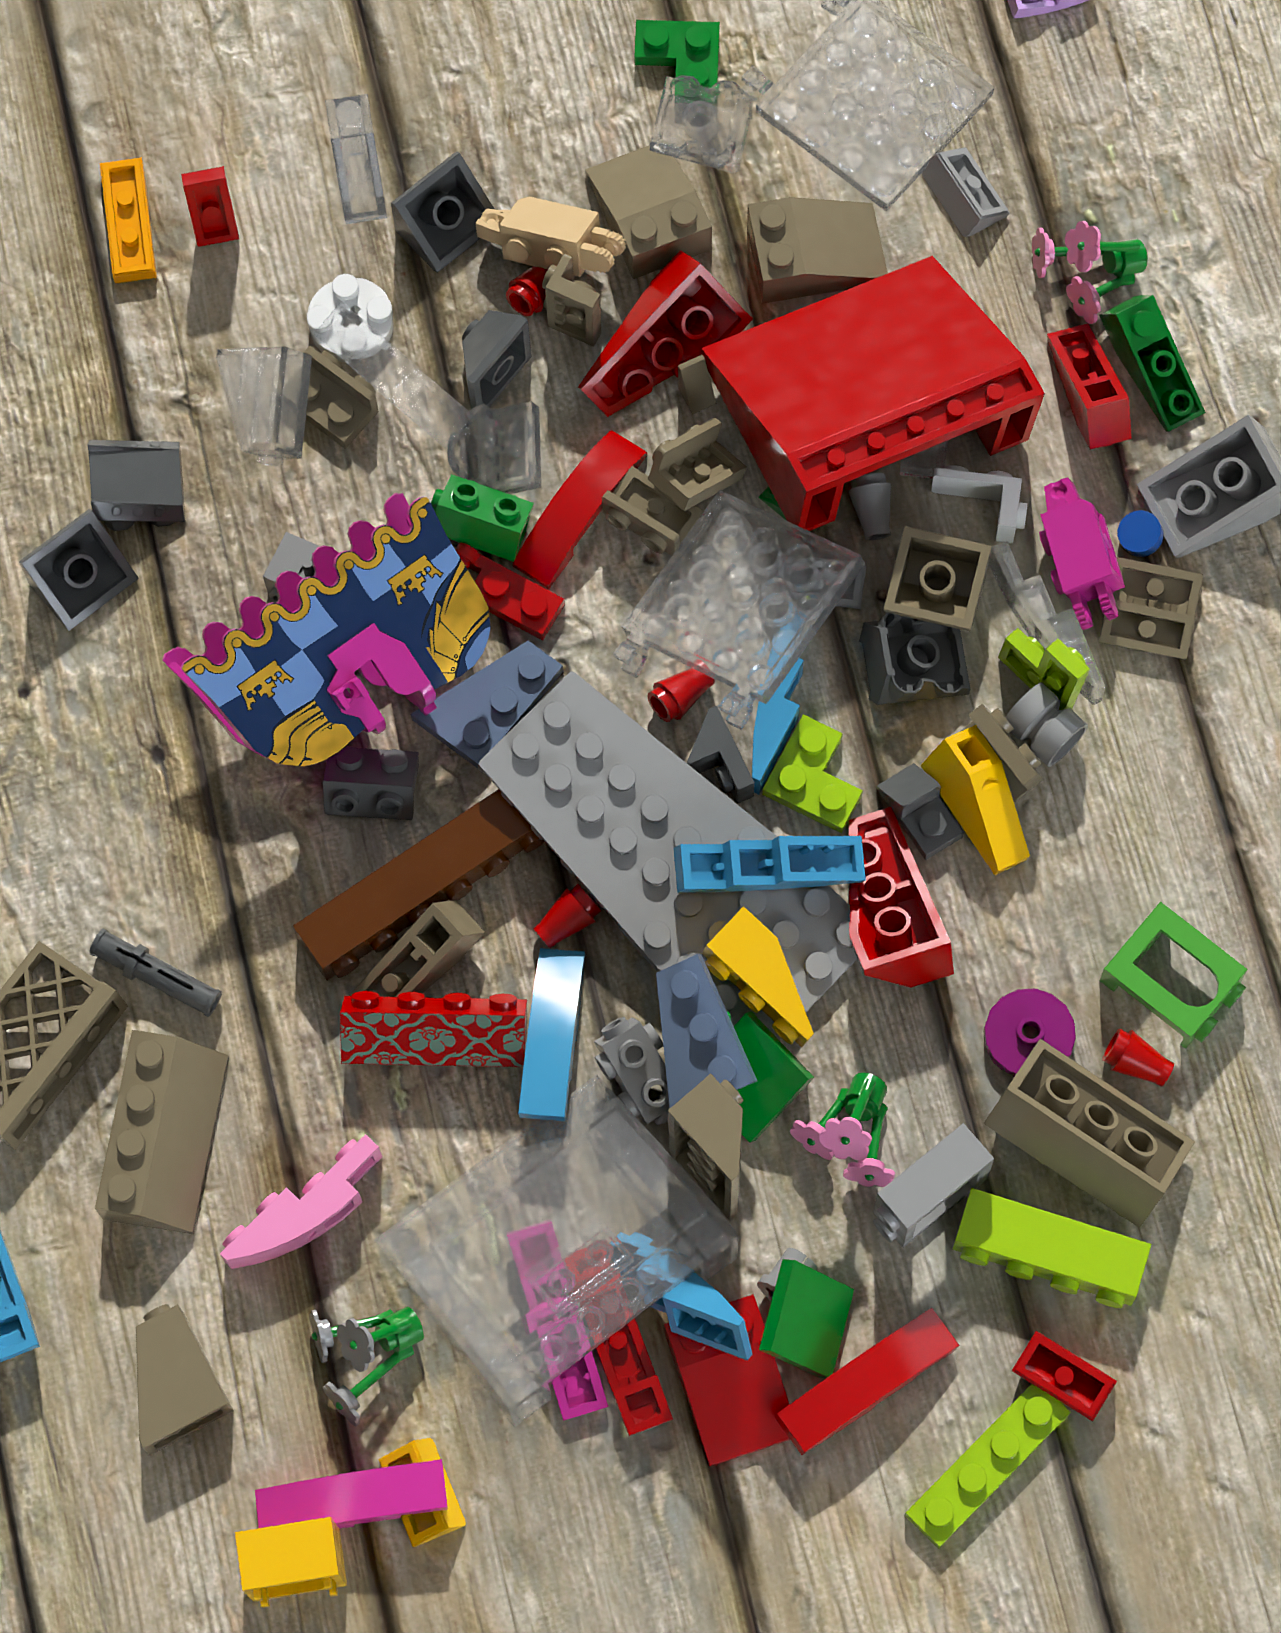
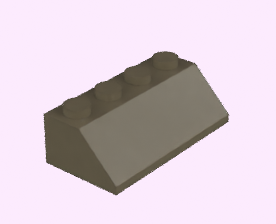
M132 1030L95 1210L103 1220L194 1234L229 1059L227 1054L177 1036Z
M1039 1039L983 1123L1001 1137L1009 1140L1036 1158L1040 1163L1048 1166L1076 1185L1080 1190L1085 1191L1139 1228L1165 1194L1195 1143L1194 1140L1042 1039Z
M709 1074L668 1110L669 1154L731 1221L737 1216L743 1116V1108L739 1104L743 1102V1098L727 1080L719 1083L712 1074Z

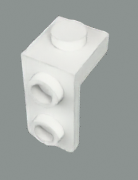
M956 465L934 469L931 489L933 493L1000 501L996 532L997 542L1013 543L1016 528L1024 529L1027 503L1019 502L1022 478L1012 477L1011 474L1003 471H991L987 474L969 472L968 469Z

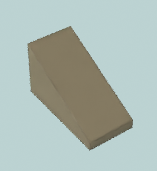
M703 355L678 365V389L692 415L717 404Z

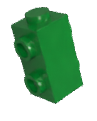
M451 474L444 490L436 489L431 501V505L448 539L468 544L473 548L513 562L515 561L528 531L533 502Z

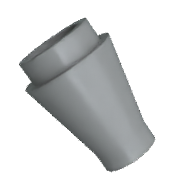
M870 473L851 480L852 489L848 493L863 528L865 540H878L889 537L891 535L889 526L891 484L886 482L885 474Z

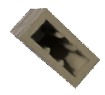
M165 1304L151 1310L144 1315L143 1319L145 1322L136 1326L139 1441L149 1455L234 1411L184 1312L178 1304L172 1308Z

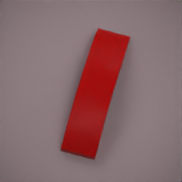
M613 430L609 431L581 460L552 498L513 562V567L547 589H550L574 556V547L602 511V497L607 490L613 492L631 466L638 469L647 457V451Z
M608 1242L565 1257L564 1261L628 1435L631 1436L673 1420Z

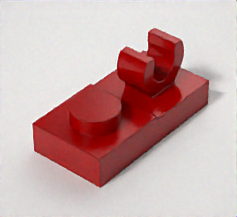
M224 166L181 174L197 246L201 247L238 240V227Z

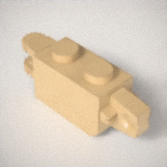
M530 196L517 200L511 210L486 209L482 213L481 218L476 222L477 237L501 245L503 259L549 269L552 264L557 266L562 256L567 254L573 257V275L581 277L585 270L599 271L600 273L609 272L615 264L613 257L620 256L627 244L622 235H619V232H611L609 229L600 228L599 212Z

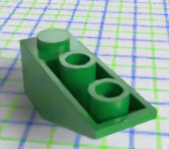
M1154 295L1134 296L1099 314L1117 356L1166 432H1170L1206 413Z

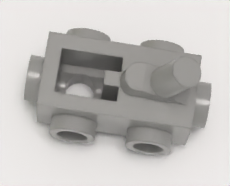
M621 1017L612 1021L601 1030L602 1036L594 1041L600 1052L599 1055L594 1057L599 1068L608 1080L615 1077L623 1091L617 1097L631 1119L638 1116L646 1124L654 1120L656 1125L668 1122L670 1106L666 1067L657 1051L663 1047L660 1036L650 1023L642 1026L641 1022L633 1017L629 1020ZM653 1085H660L662 1094L650 1100L648 1096L649 1089Z

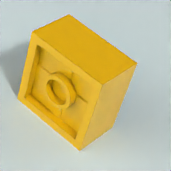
M332 1517L235 1532L242 1591L252 1601H260L262 1608L270 1607L269 1599L328 1589L332 1597L338 1596V1587L347 1586L340 1529Z

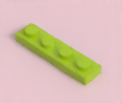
M1031 1384L905 1513V1516L939 1549L1071 1412L1060 1401Z

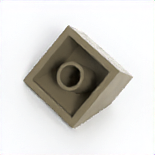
M905 526L883 612L970 632L980 603L990 563L991 546Z

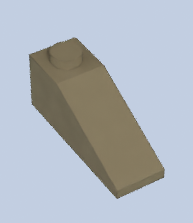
M456 900L432 903L349 996L359 991L376 992L379 994V997H397L404 992L423 993L455 966L483 936L485 931Z

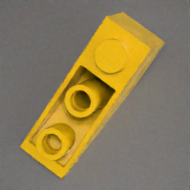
M976 725L945 738L920 766L927 774L938 781L941 786V797L994 875L1026 861L1030 857L1029 850L1000 758Z
M743 906L705 946L701 953L707 958L705 964L708 970L719 980L725 981L728 978L741 990L738 996L747 1007L756 1013L762 1010L774 1021L772 1028L780 1038L790 1045L795 1041L799 1046L803 1047L814 1033L778 938Z

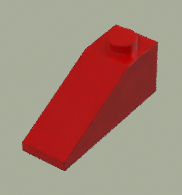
M1089 324L1048 333L1047 341L1074 419L1089 449L1106 447L1132 439L1129 397Z

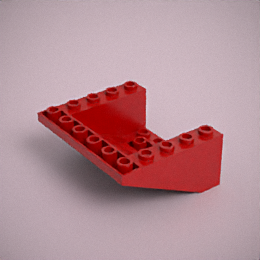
M933 256L703 347L700 355L704 356L708 372L795 536L835 521L844 483L975 429L990 456L1028 441L1045 395L1021 352Z

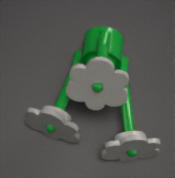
M404 1307L396 1312L389 1309L376 1316L361 1320L350 1318L346 1320V1323L330 1327L327 1319L319 1320L316 1310H311V1313H309L313 1332L312 1339L318 1350L321 1363L327 1362V1348L334 1346L333 1337L338 1336L342 1344L341 1352L346 1360H351L353 1367L358 1372L367 1370L369 1363L374 1361V1342L378 1341L386 1352L394 1351L390 1357L351 1390L344 1385L337 1389L331 1382L323 1386V1391L333 1402L338 1412L344 1415L355 1427L360 1424V1416L356 1411L360 1404L356 1398L400 1361L414 1355L412 1345L424 1339L421 1322L410 1307ZM375 1327V1331L370 1333L368 1328Z

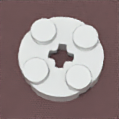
M341 274L333 282L324 285L314 295L308 307L307 323L314 344L321 352L324 350L328 351L340 362H350V358L364 356L365 360L378 354L389 342L393 333V310L386 293L375 283L363 278H355L350 274ZM347 312H356L361 322L358 325L350 323L347 327L342 326V315Z

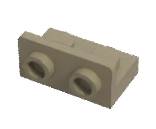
M564 254L557 266L552 264L549 267L542 283V288L546 290L543 308L547 309L548 327L594 347L601 335L600 294L589 284L579 280L574 281L573 257Z
M309 346L304 351L306 362L278 392L279 399L346 449L379 412L375 395L376 390L363 377L356 375L353 378L345 372L340 361L328 351L324 350L320 353L312 346Z

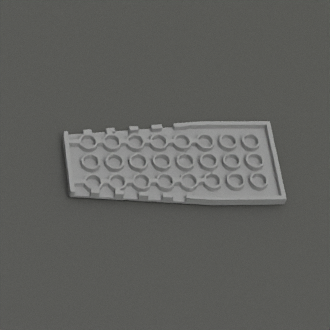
M569 672L479 761L478 769L480 772H484L502 792V797L511 807L514 806L531 825V830L540 840L543 839L561 859V864L571 875L574 874L590 892L591 898L602 910L605 909L619 925L620 931L657 972L696 954H701L705 946L743 906L778 938L805 1012L857 960L849 938L850 905L829 885L774 890L677 893L674 847L680 844H723L729 840H772L777 836L575 672ZM709 971L726 1011L731 1014V1022L734 1027L745 1013L752 1010L739 998L738 993L741 990L728 978L725 981L719 980ZM762 1010L758 1013L752 1011L780 1040L781 1038L772 1028L774 1021Z

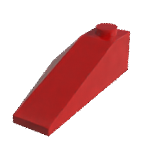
M680 250L649 283L578 388L609 417L651 393L655 385L673 375L678 377V365L700 356L701 348L742 332L753 318L700 262Z
M888 807L850 819L849 836L862 837L866 881L850 883L849 938L864 975L910 988L953 975L951 941L892 808Z

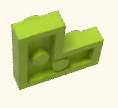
M1019 628L1005 638L998 656L1030 689L1038 683H1044L1061 701L1059 710L1073 708L1090 671L1083 656L1076 649L1067 647L1058 638L1044 650L1043 646L1035 638L1027 637Z
M803 714L769 776L762 795L842 834L863 794V790L825 772L842 741L843 733Z

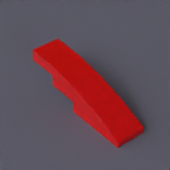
M930 1308L814 1386L778 1412L774 1418L799 1453L804 1455L870 1412L878 1403L911 1383L920 1373L953 1353L960 1345L933 1308Z

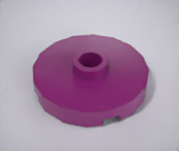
M1035 988L1017 989L1001 997L991 1008L984 1027L985 1048L993 1063L1002 1071L1005 1070L1015 1077L1039 1039H1042L1067 1057H1070L1076 1040L1074 1019L1067 1006L1053 994ZM1026 1026H1033L1037 1029L1039 1035L1034 1039L1026 1038L1022 1033V1029Z

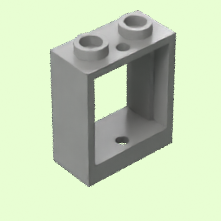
M963 1123L877 1193L873 1211L877 1218L873 1220L874 1225L887 1241L892 1242L896 1239L904 1248L968 1196L971 1188L976 1189L988 1179L994 1161L993 1156Z

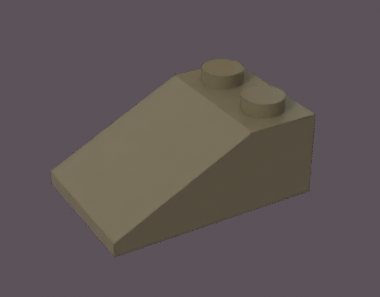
M663 140L585 169L587 179L611 232H619V235H622L625 243H627L625 250L621 254L633 279L664 268L680 250L691 257L712 250V225L694 187Z
M788 197L748 204L747 230L762 304L847 290L888 274L873 203Z

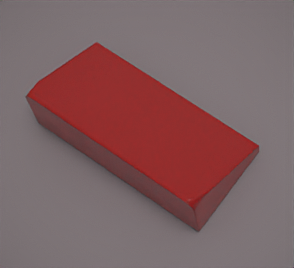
M1035 1331L1012 1369L1013 1373L1092 1422L1117 1383V1380L1038 1331Z

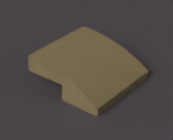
M1116 557L1125 588L1113 592L1119 616L1108 620L1104 615L1099 643L1187 660L1203 574Z

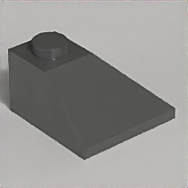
M488 310L480 321L477 319L472 321L462 336L471 413L478 420L532 357L528 320L522 315Z

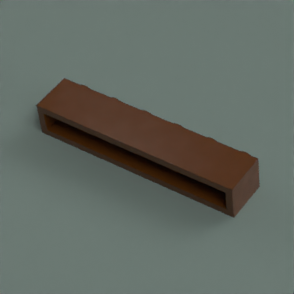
M498 789L294 924L293 929L297 939L326 981L335 975L338 978L344 977L355 970L360 964L359 959L374 950L378 953L390 947L397 940V934L413 925L432 903L462 899L472 890L473 883L485 875L488 878L498 875L510 864L509 859L523 850L525 853H529L537 849L545 841L539 839L531 830V825L514 806L511 807L502 797V792Z

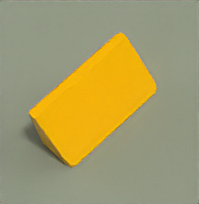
M425 1438L413 1440L378 1460L381 1468L440 1460L441 1458L433 1439ZM444 1465L443 1471L448 1510L401 1515L412 1547L424 1544L466 1525Z

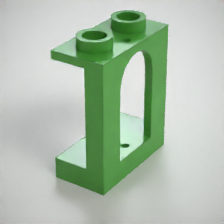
M1160 901L1107 964L1099 981L1113 992L1120 986L1182 1035L1184 1038L1180 1045L1186 1049L1194 1038L1202 1043L1218 1023V1020L1213 1015L1222 1004L1230 1009L1246 989V986L1241 981L1248 969ZM1162 934L1166 935L1203 964L1215 976L1218 984L1217 994L1207 1005L1196 1007L1181 1002L1136 966Z

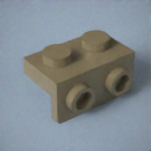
M716 418L702 425L696 424L692 426L685 434L672 441L666 440L662 442L653 453L652 460L654 462L648 480L683 511L739 482L745 474L747 466L716 441L722 423Z
M631 466L613 492L607 490L602 497L603 513L611 525L622 531H626L628 528L639 535L641 541L652 551L659 554L666 552L676 558L704 519V510L695 505L683 511L648 480L646 474Z
M981 704L968 715L972 722L961 731L976 725L1002 762L1014 803L1044 780L1036 770L1042 763L1026 743L1018 747L1012 740L1009 733L1014 730V727L999 708L991 713L987 707Z

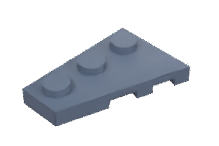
M526 641L437 697L434 701L437 708L427 716L418 709L411 713V718L415 723L478 769L479 761L535 707L564 672L563 665L530 641Z
M696 954L657 972L656 979L670 1108L709 1074H712L719 1083L727 1080L736 1090L757 1082L702 954Z

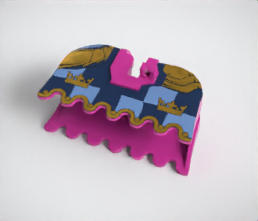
M403 493L393 494L384 503L383 510L387 519L386 525H380L375 528L367 521L358 520L353 522L347 534L351 544L350 551L346 550L338 553L330 546L323 545L317 547L312 553L311 558L315 570L313 577L302 578L296 572L288 570L280 573L275 582L279 596L276 603L266 604L262 599L255 596L244 598L239 605V614L242 619V626L239 629L234 628L230 630L221 622L214 621L208 623L202 633L206 647L202 655H193L185 648L176 647L165 653L162 661L197 696L234 741L277 764L305 767L322 762L343 749L362 731L380 734L386 729L384 717L370 698L369 692L361 680L354 674L356 670L370 684L378 686L387 685L395 693L403 694L427 716L437 708L434 703L436 700L435 689L462 676L479 660L486 647L491 627L488 605L471 574L448 539L427 497H419L409 506Z

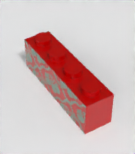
M372 991L355 992L351 996H344L340 1010L341 1064L523 1067L527 1042V999H517L516 996L505 993L495 994L486 999L471 998L470 995L465 993H449L443 998L425 997L424 994L419 992H404L397 997H379L378 993Z

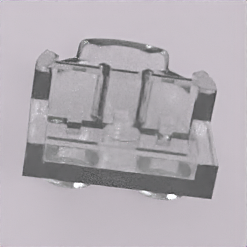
M530 401L494 410L486 404H482L469 410L466 413L468 419L458 432H451L448 440L447 458L452 471L461 478L475 481L478 484L507 494L541 488L539 407Z

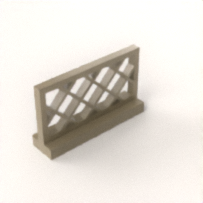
M38 941L0 989V1066L2 1077L0 1092L3 1091L4 1104L0 1108V1140L14 1150L19 1147L128 1007L114 988L103 981L99 982L40 941ZM43 958L55 964L56 980L33 984L32 972ZM64 971L70 974L71 977L64 978ZM84 984L93 990L83 1004L67 1007L65 988ZM57 990L59 1009L36 1014L34 994ZM26 996L28 1015L5 1020L4 1007L13 998ZM60 1019L61 1032L52 1041L39 1043L37 1023ZM29 1025L30 1045L8 1049L6 1030ZM31 1055L32 1069L25 1077L10 1079L9 1059Z

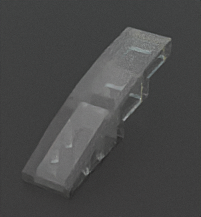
M343 301L336 306L315 331L314 335L340 356L352 369L374 386L379 393L444 448L450 444L472 418L473 414Z
M1008 541L992 546L989 563L990 569L1006 602L1028 636L1035 638L1043 646L1044 650L1057 638L1067 647L1076 649L1090 668L1080 694L1092 705L1100 703L1105 691V685L1073 608L1056 614L1041 575L1023 580Z

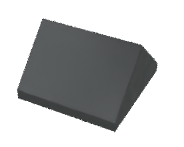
M459 152L453 153L391 202L395 231L437 273L481 239L477 237L476 222L481 218L482 213L486 209H494Z
M88 509L19 561L29 585L69 631L139 579L91 509Z

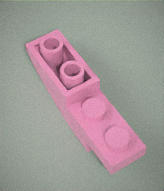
M366 1134L358 1142L354 1139L349 1141L337 1153L335 1157L337 1163L325 1175L319 1172L306 1183L302 1189L304 1196L300 1200L287 1187L279 1195L276 1192L271 1193L256 1209L258 1216L246 1228L240 1225L226 1237L222 1244L225 1249L220 1253L224 1262L231 1269L278 1258L306 1245L337 1225L363 1202L359 1192L353 1186L382 1158L379 1146Z

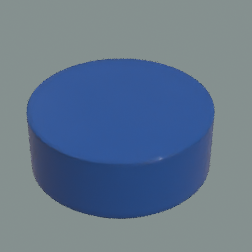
M1143 510L1127 514L1119 523L1117 530L1118 540L1124 550L1136 557H1145L1154 553L1162 544L1164 536L1163 528L1156 516Z

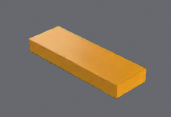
M142 157L100 163L114 282L116 284L157 278Z

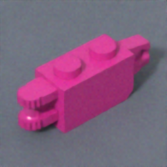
M1068 477L1044 486L1047 512L1040 514L1045 530L1040 531L1039 536L1046 554L1053 556L1056 569L1051 570V578L1059 595L1065 594L1071 600L1074 614L1083 630L1093 626L1092 615L1087 604L1088 601L1099 598L1100 608L1108 620L1117 618L1119 615L1113 592L1125 588L1104 516L1098 513L1092 503L1080 498L1074 483Z

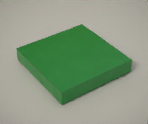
M752 1011L745 1013L734 1025V1029L757 1079V1082L737 1090L743 1098V1102L739 1104L743 1108L742 1135L749 1143L756 1141L814 1078Z
M782 1259L759 1350L816 1377L826 1379L834 1372L854 1289L796 1260Z

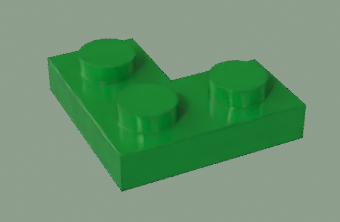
M636 20L635 65L676 66L675 104L717 105L720 22Z

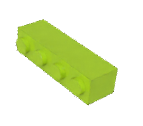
M971 1188L952 1250L961 1252L960 1258L972 1264L986 1266L988 1261L1006 1266L1005 1272L1014 1277L1032 1280L1033 1275L1050 1280V1286L1061 1292L1077 1294L1079 1289L1095 1294V1300L1103 1305L1122 1308L1123 1303L1132 1306L1137 1297L1152 1244Z

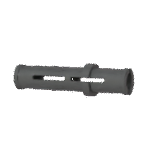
M104 928L98 932L89 950L90 955L96 956L123 970L124 977L130 980L138 978L204 1013L207 1017L214 1012L221 999L222 991L214 989L182 970L150 955L149 949L141 944L135 947L109 933Z

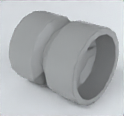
M1038 683L1013 706L1006 718L1014 727L1011 733L1020 740L1031 739L1030 749L1047 767H1051L1059 762L1077 744L1086 732L1088 724L1071 708L1059 710L1061 701L1044 683Z

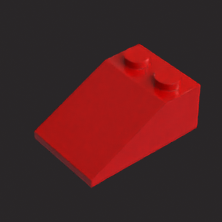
M754 1294L729 1302L745 1321L753 1353L748 1360L671 1332L669 1322L664 1324L665 1336L709 1467L790 1440L774 1418L778 1412L789 1405V1401L775 1357L759 1350L765 1325Z

